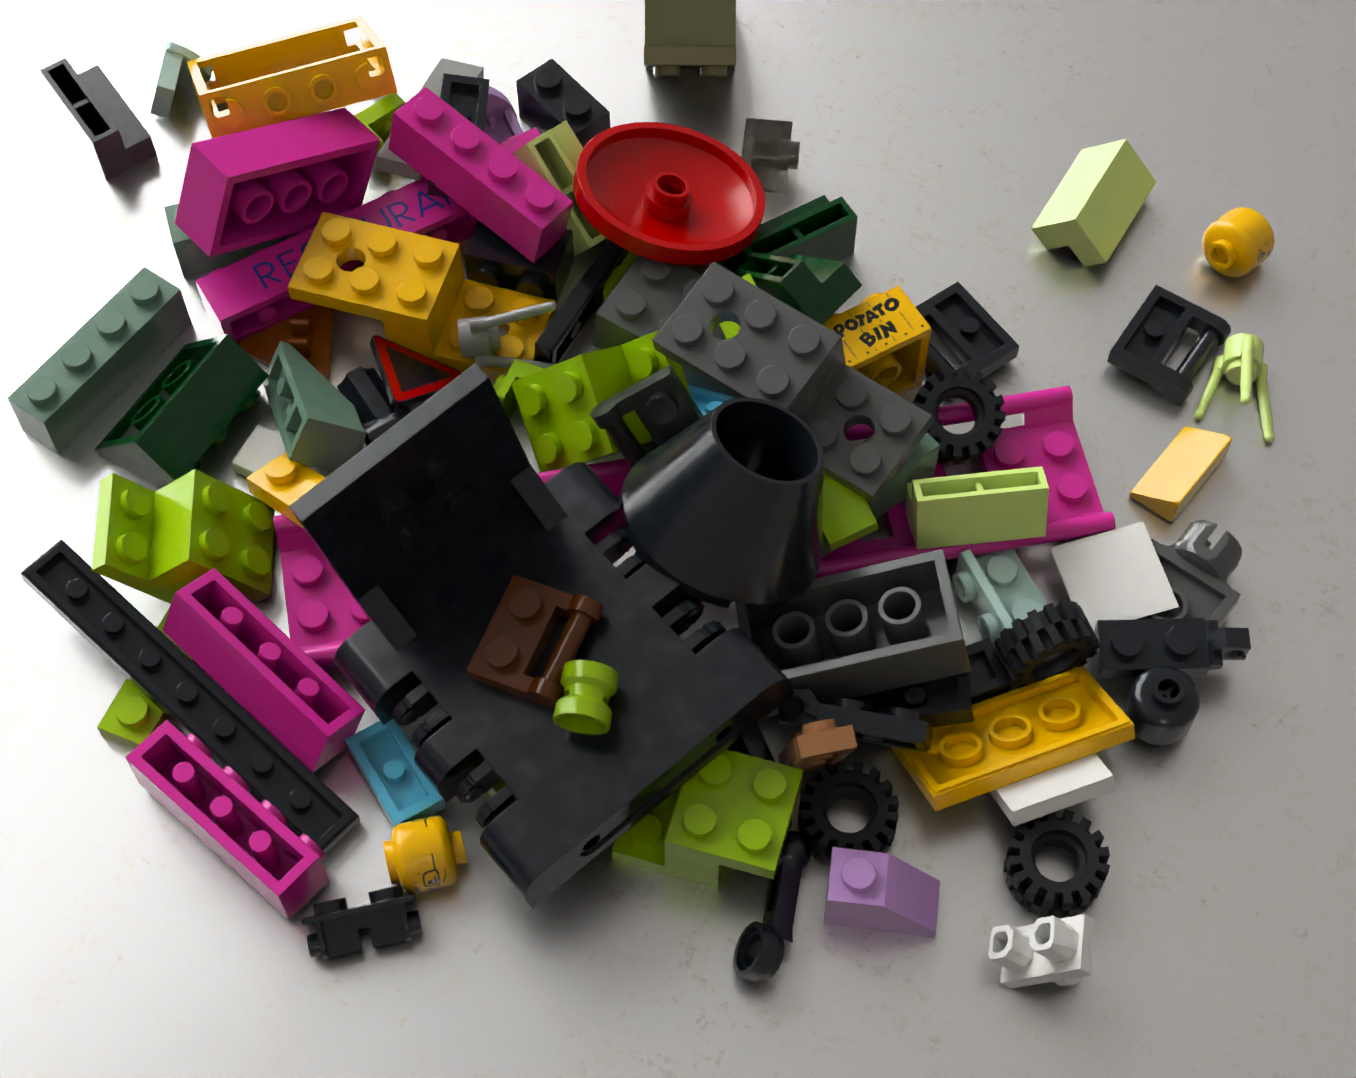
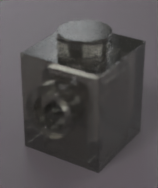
M746 118L742 158L756 173L764 192L786 194L789 169L798 170L800 142L791 141L793 122Z

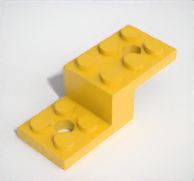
M322 212L287 286L291 299L383 321L386 339L461 372H464L475 363V357L462 358L457 319L480 316L490 317L546 302H554L556 304L555 300L465 279L461 249L458 243L327 212ZM350 260H359L365 263L354 271L340 269L344 263ZM557 310L499 325L498 327L506 329L508 333L500 337L501 349L492 350V355L534 361L535 343L551 322ZM481 367L489 379L495 381L501 374L506 375L509 371V368Z

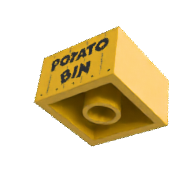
M899 285L884 293L869 295L859 305L840 314L834 313L823 324V326L842 336L846 365L899 396L922 385L931 327Z

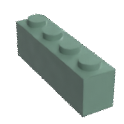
M143 267L7 398L22 430L60 455L192 324L181 289L146 267Z

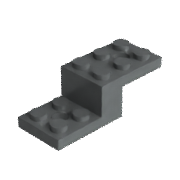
M714 261L652 340L655 350L734 398L749 397L766 400L782 406L797 415L812 429L820 441L824 453V474L872 504H875L933 424V418L930 413L846 365L842 336ZM725 321H732L740 326L739 332L733 338L721 340L712 335L714 328ZM857 424L868 425L874 430L873 437L862 444L850 442L845 437V434L850 427Z

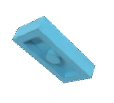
M391 719L385 725L378 721L345 739L348 750L393 827L399 823L429 817L446 808L444 799L415 764L416 752L402 728L394 719Z

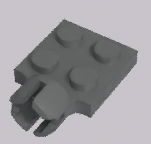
M1206 520L1192 522L1177 542L1169 546L1160 544L1151 538L1179 607L1139 619L1205 618V620H1218V627H1220L1238 603L1241 595L1227 584V579L1238 566L1242 556V548L1236 538L1226 530L1213 549H1209L1211 542L1208 541V538L1217 528L1218 524Z

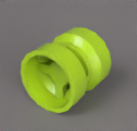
M572 660L566 662L563 666L560 680L565 696L556 702L553 715L554 723L563 729L579 734L601 735L607 733L612 719V711L607 703L609 698L617 692L618 672L608 665L595 661Z

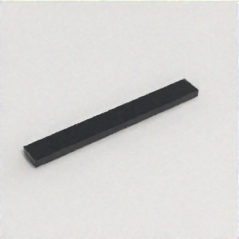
M62 539L21 572L23 581L181 730L187 735L192 733L201 740L211 752V758L223 769L229 766L236 771L249 786L250 790L248 793L260 803L265 799L273 804L287 820L288 823L285 826L298 837L306 834L326 855L360 823L359 815L100 574L93 572L92 567Z

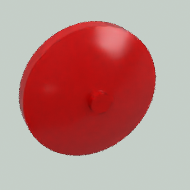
M634 122L614 126L602 131L589 140L582 149L573 179L576 202L585 218L596 230L613 243L634 254L669 264L705 265L711 264L713 261L717 263L736 256L745 250L755 239L765 212L766 199L762 184L756 173L742 157L708 135L673 124Z

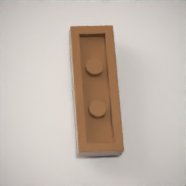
M825 719L802 725V731L795 733L796 737L789 740V744L778 755L780 764L803 769L804 773L819 770L825 766L827 768L834 767L836 762L842 761L857 748L853 725L837 727L835 719Z

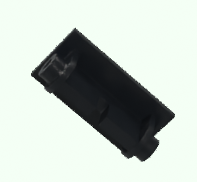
M397 885L368 892L370 903L353 907L347 906L346 897L313 904L314 915L301 920L302 925L315 923L316 933L307 935L310 956L316 957L321 955L324 961L332 957L362 951L359 929L367 927L370 930L373 948L402 941H412V934L423 932L419 911L407 912L406 902L415 900L416 894L403 895L402 886Z

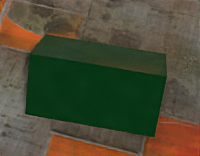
M823 195L761 224L752 243L736 256L724 260V262L733 273L753 252L787 258L793 254L839 261L854 254L858 216L842 196L829 201Z
M753 252L733 272L739 277L750 273L758 288L822 325L862 286L844 262L793 254L787 258Z

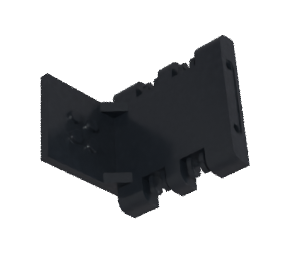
M476 363L288 506L369 620L368 623L341 644L334 657L335 665L383 725L391 719H394L398 725H409L417 721L419 717L425 715L437 704L440 706L437 711L425 719L424 723L419 724L412 735L411 741L418 749L414 758L415 764L446 803L455 796L461 803L473 802L497 783L503 782L505 786L490 797L487 802H484L476 813L475 820L482 828L485 827L480 837V844L532 909L794 694L791 681L741 628H732L726 631V628L719 621H711L696 630L684 641L679 637L692 624H695L702 615L705 606L699 599L679 590L681 583L651 568L637 552L615 568L613 564L632 548V544L625 533L629 524L624 509L619 508V498L584 462H577L567 466L544 484L531 466L489 377ZM513 575L572 595H586L598 601L604 607L598 624L590 625L574 660H589L603 663L615 669L619 674L617 692L609 698L607 703L612 711L610 729L607 733L586 735L563 729L553 721L555 708L540 705L477 682L469 677L466 670ZM560 615L531 677L542 676L569 618Z

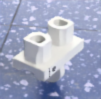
M1086 914L1061 919L1055 916L1038 918L1031 925L1013 927L1008 924L993 927L990 935L988 956L990 960L1002 966L1000 983L1011 989L1048 982H1055L1059 986H1070L1079 983L1083 976L1092 975V955L1089 951V941L1092 933L1095 931L1096 920Z

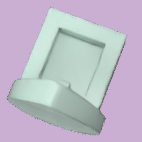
M167 42L150 114L168 118L176 84H193L186 61L200 58L199 54L174 42ZM212 66L199 69L204 82L209 81L213 71Z

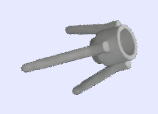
M546 302L490 317L480 316L457 319L462 358L475 357V363L480 368L495 366L510 369L515 358L492 355V350L501 349L498 326L554 311L556 304L554 302ZM519 359L544 369L555 365L552 363Z

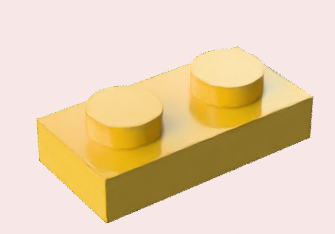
M286 452L246 477L250 494L302 528L303 526L288 506L325 479L324 476L305 464L289 460Z

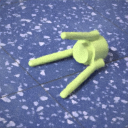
M1239 333L1232 335L1226 340L1224 355L1215 356L1213 359L1212 373L1200 398L1194 417L1197 420L1204 418L1222 375H1226L1231 383L1240 385V401L1243 405L1250 403L1252 383L1256 381L1264 439L1267 443H1272L1275 437L1267 383L1268 365L1263 362L1264 343L1260 338L1248 333Z

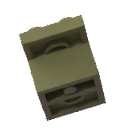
M645 0V68L653 69L654 77H681V69H699V77H726L727 69H735L736 0Z

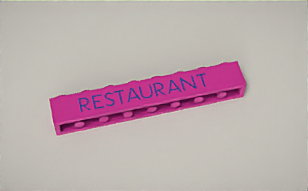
M534 127L519 135H513L499 144L513 154L541 134ZM425 177L397 190L388 191L375 200L339 214L340 216L454 243H460L469 239L478 220L451 198L427 195L428 180ZM315 227L304 229L295 236L268 248L257 250L244 259L224 268L215 269L208 275L195 280L204 308L220 335L229 334L238 344L240 340L316 305L291 299L287 287ZM350 260L344 263L340 269L354 271L365 263L359 260Z

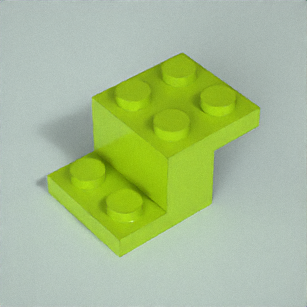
M660 330L622 345L578 355L511 382L540 472L563 469L573 463H587L620 453L621 451L606 429L598 428L590 415L591 411L602 401L665 367L672 366L691 396L682 366L655 350L652 340ZM634 410L622 417L640 445L654 441Z
M196 469L156 492L112 473L100 480L92 571L172 604L175 592L215 568L246 598L259 602L271 596L274 538L273 516H275V509L260 499Z
M726 749L615 840L612 849V860L716 889L719 887L725 866L774 880L802 784L804 770Z

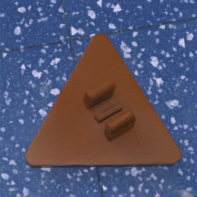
M315 305L240 340L238 345L253 360L269 367L279 342L289 343L329 381L335 309Z

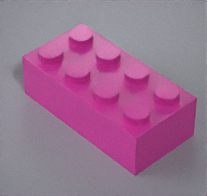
M344 107L194 142L190 148L174 223L209 257L315 227L322 212L339 215L346 210L355 209L362 205L380 139Z

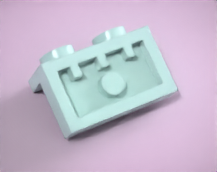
M970 549L959 553L956 572L953 574V584L960 599L964 603L970 602L976 612L978 628L983 639L989 638L991 643L994 644L995 639L1001 638L1000 633L1004 628H1013L1011 623L1017 618L1024 620L1028 617V612L1034 609L1040 612L1043 610L1044 605H1047L1014 549L992 552L975 558Z

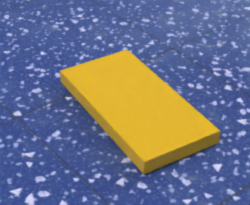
M1080 666L973 704L974 722L932 728L930 751L927 750V753L892 746L891 749L936 812L1135 739L1134 723L1086 668Z

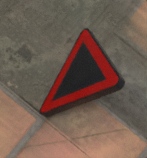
M374 335L371 338L370 346L390 404L396 408H402L421 401L424 402L463 373L381 336Z

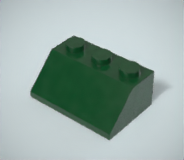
M229 334L185 344L95 450L102 457L156 487L166 486L190 471L200 469L201 463L198 461L208 448L216 447L228 436L231 431V427L228 425L238 412L246 411L258 400L261 395L258 388L269 375Z

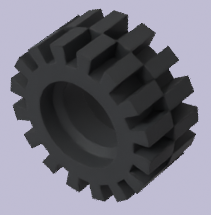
M958 367L955 372H951L950 368L943 369L937 376L933 374L926 380L912 401L914 405L932 415L933 424L927 433L940 444L937 462L946 464L949 460H954V465L964 464L968 459L972 462L992 446L1003 430L1000 427L1005 421L1006 411H1001V406L1005 403L1002 394L995 396L993 392L997 387L992 380L988 384L984 383L981 380L984 374L977 370L973 375L967 374V367ZM958 398L966 401L972 407L975 414V423L969 432L954 434L943 428L938 419V408L943 401Z
M1060 601L1056 607H1054L1053 603L1044 605L1043 610L1037 612L1036 609L1028 612V617L1024 620L1017 618L1011 623L1013 628H1004L1000 633L1001 638L995 639L994 650L1015 688L1024 687L1066 672L1074 667L1084 666L1088 663L1086 658L1094 657L1097 653L1095 649L1100 646L1099 640L1082 608L1074 601L1070 604L1068 601Z
M845 761L836 762L834 772L831 773L825 766L818 770L817 780L810 777L805 786V793L802 792L798 814V827H801L800 833L809 841L813 857L817 858L820 853L825 855V865L830 866L832 847L886 853L887 845L891 847L894 840L899 813H897L899 807L898 796H892L893 785L888 779L883 783L879 782L881 772L872 767L868 775L862 773L864 763L854 762L853 770H845ZM840 799L856 800L865 806L870 820L860 831L853 833L842 832L833 827L827 817L828 808Z
M1065 810L1062 818H1056V812L1043 816L1041 819L1036 818L1028 821L1025 825L1020 824L1015 829L1013 838L1010 840L1004 861V872H1008L1005 882L1009 890L1016 888L1017 891L1014 899L1020 905L1026 900L1032 903L1029 912L1038 915L1040 909L1043 908L1049 910L1048 916L1058 918L1061 911H1065L1067 917L1076 916L1080 907L1085 911L1092 905L1106 880L1110 865L1107 864L1110 852L1108 846L1101 847L1104 836L1100 830L1091 834L1089 828L1092 822L1083 817L1079 824L1073 822L1072 819L1075 812ZM1049 846L1065 849L1075 858L1077 873L1067 881H1052L1039 872L1035 863L1036 854Z

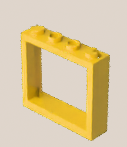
M362 16L186 61L211 138L306 117L398 92L386 46ZM357 28L360 36L359 42L347 44L344 31ZM212 66L215 79L204 82L199 69ZM226 102L228 110L219 112L216 104Z

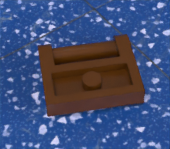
M513 575L466 671L472 680L540 705L555 708L556 702L564 695V689L560 683L563 666L566 662L575 659L590 625L598 624L604 607L598 601L586 595H572ZM560 615L569 618L542 676L531 677Z

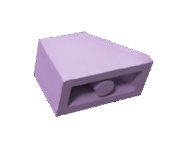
M832 847L824 924L935 937L940 881L889 853Z

